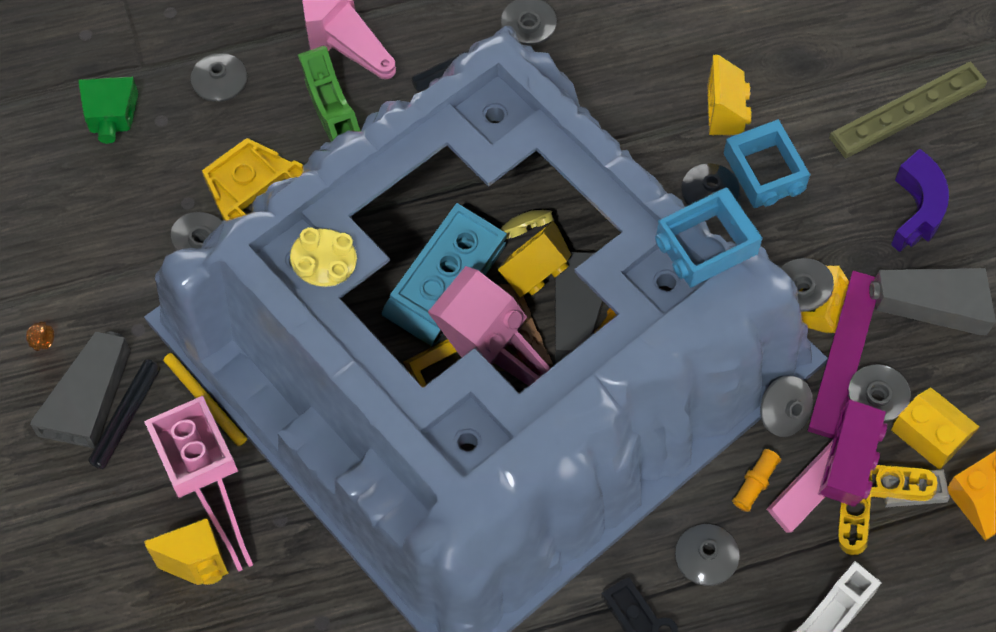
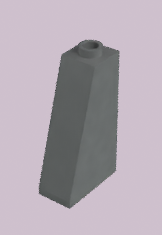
M570 252L571 256L566 262L568 267L555 277V363H559L595 334L594 331L597 328L604 301L574 272L578 266L595 253Z
M986 268L879 270L874 281L870 283L869 294L872 300L876 299V311L977 335H988L996 323Z
M111 331L106 332V334L100 332L93 334L33 417L30 425L37 437L95 448L101 437L131 351L125 337Z

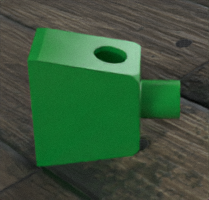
M119 77L79 80L83 113L89 131L98 133V140L101 143L110 144L115 142L116 132L131 129L138 99V90L134 78Z

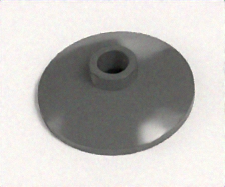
M515 0L504 9L501 16L502 28L504 26H511L517 34L519 43L535 45L546 41L552 36L556 29L557 17L553 8L543 0Z
M216 53L204 57L194 66L191 73V83L194 91L201 98L212 102H223L236 97L244 89L247 82V71L244 64L237 57L226 53Z
M193 212L183 215L174 223L171 229V242L176 251L185 248L201 249L203 243H198L197 241L204 242L208 235L223 221L212 214L204 212Z
M801 258L792 260L781 267L792 278L797 287L798 303L801 312L817 309L831 297L834 289V280L832 273L823 263L814 259ZM802 288H807V289H808L807 291H804V292L799 291V290L802 289Z
M874 364L861 368L853 375L848 387L849 400L851 399L885 411L884 422H889L897 419L898 415L909 405L911 391L907 380L897 370L886 365ZM872 395H880L882 401L875 400Z
M791 375L780 377L771 383L765 391L760 405V416L764 427L770 433L780 437L791 436L800 431L807 423L813 407L810 387L801 378Z
M700 524L689 528L681 535L676 545L675 559L679 570L687 579L698 585L715 586L727 581L736 571L739 563V549L735 539L725 529L712 524ZM711 547L714 550V554L706 555L703 552V548Z

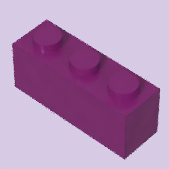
M851 399L841 409L819 495L853 507L863 498H868L872 488V481L869 480L870 472L875 470L880 457V452L876 451L878 441L881 442L887 430V424L883 423L885 411Z

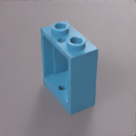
M779 119L726 138L723 154L754 209L763 205L765 207L771 206L781 198L789 195L791 197L797 196L806 189L810 173ZM776 145L792 174L761 186L745 156Z
M726 187L659 220L655 241L662 253L667 252L673 261L672 266L676 275L680 279L684 278L691 288L757 255L762 237ZM717 216L737 246L695 266L675 235Z

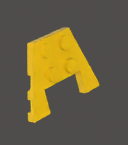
M246 138L203 169L202 173L223 219L232 220L246 215L242 210L253 203L257 196L266 192L271 184L301 176L303 164L295 160L290 162L280 157L278 152Z

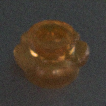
M43 321L34 323L26 334L29 346L35 351L48 349L54 340L53 328Z

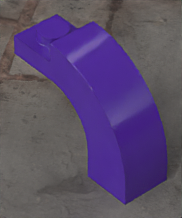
M921 149L916 151L900 166L895 179L898 184L913 196L918 208V212L895 233L891 245L899 252L908 245L913 247L921 237L929 242L936 234L948 207L949 190L946 178L936 162Z

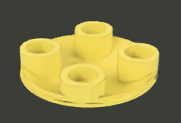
M532 210L510 219L502 226L501 230L507 233L506 239L514 238L528 232L527 229L536 226L540 227L554 221L551 214L552 211Z
M306 228L300 233V237L297 238L291 248L290 261L292 268L302 280L309 284L322 287L340 284L350 277L356 266L357 257L355 248L352 245L353 240L346 233H339L330 229Z

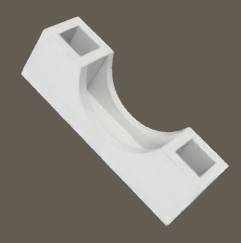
M855 561L836 582L815 611L793 632H842L874 596L881 582Z

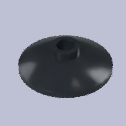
M707 163L695 166L687 172L682 181L681 191L685 202L689 206L726 187L737 201L740 187L737 178L729 169L718 164ZM707 183H714L716 185L709 186Z

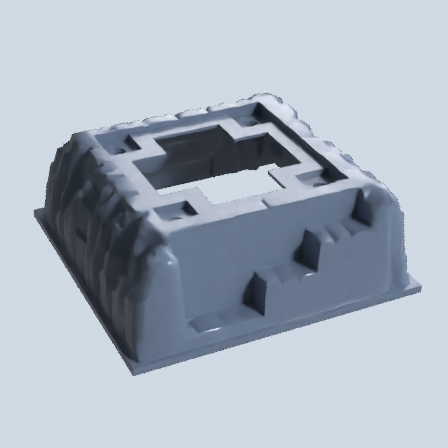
M504 26L494 36L474 43L468 53H462L453 60L442 77L432 80L428 89L414 94L411 102L401 100L386 101L381 105L379 112L371 113L367 116L362 131H347L338 135L332 142H325L320 147V150H315L311 154L308 162L303 166L301 176L271 184L267 191L257 196L252 203V213L232 220H224L204 240L201 249L185 248L165 256L163 265L155 275L160 305L144 316L148 325L416 632H511L761 419L760 405L762 397L771 383L780 377L788 375L796 376L806 381L822 368L828 360L807 338L808 325L802 321L798 303V292L794 281L780 267L770 261L767 251L760 246L757 255L691 288L684 278L680 279L676 275L672 266L673 261L667 252L662 253L655 241V235L659 220L685 208L682 200L672 193L668 194L654 176L632 159L628 150H621L620 143L606 130L601 129L599 122L591 116L586 107L579 105L573 83L563 72L558 70L549 53L535 52L532 46L519 43L517 34L511 26ZM445 146H448L488 187L537 150L621 232L574 270L617 316L520 394L475 348L422 388L340 300L341 297L389 262V258L350 217ZM705 221L675 235L695 266L737 246L731 241L726 242L720 235L711 234ZM306 228L330 229L348 234L353 240L352 245L355 248L357 257L355 269L350 277L340 284L328 287L315 286L302 280L293 270L290 261L291 248L297 238L300 237V233ZM660 286H668V287H670L672 290H671V291H663V290H661L659 287H660ZM465 443H471L476 448L473 451L465 452L460 449V446Z

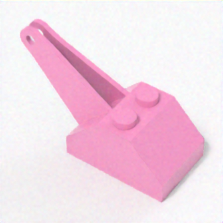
M303 0L310 50L325 45L329 51L333 47L381 79H390L395 75L394 58L386 51L355 11L354 0Z
M465 266L428 311V314L461 357H464L475 348L491 365L495 363L528 386L551 369L519 333L527 316L515 299L476 269ZM507 346L510 347L532 370L505 350Z
M200 396L144 421L178 498L193 491L196 492L228 548L238 572L243 569L237 555L200 491V488L217 481L238 545L248 567L253 566L222 478L238 472L204 397Z

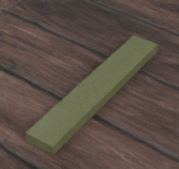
M970 61L831 132L829 138L843 157L847 159L984 88L987 81Z

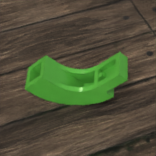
M324 45L298 54L311 100L330 141L332 142L338 135L344 132L360 131L354 110L348 105L339 86L327 47Z

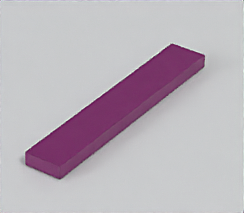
M853 271L851 274L808 432L831 439L834 438L841 409L849 401V383L857 372L876 299L872 300L869 294L870 283L875 279L873 276Z

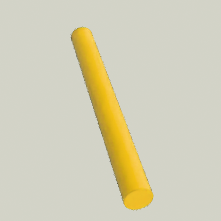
M173 353L166 355L163 359L165 364L195 398L204 397L214 420L237 446L243 445L247 437Z

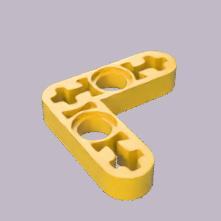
M877 465L875 470H871L869 480H872V474H877L876 488L872 487L868 498H863L859 502L865 507L863 514L859 516L850 515L846 510L848 505L841 502L838 538L842 551L846 554L858 555L866 549L868 544L871 497L928 501L934 497L937 491L938 483L934 473L920 468ZM887 475H892L898 478L900 483L894 489H887L883 487L881 480ZM905 477H909L908 490H904ZM920 479H925L926 484L929 485L926 487V491H920L919 485H916L919 484ZM851 524L857 525V538L862 539L857 540L856 545H849V540L845 539L850 537Z

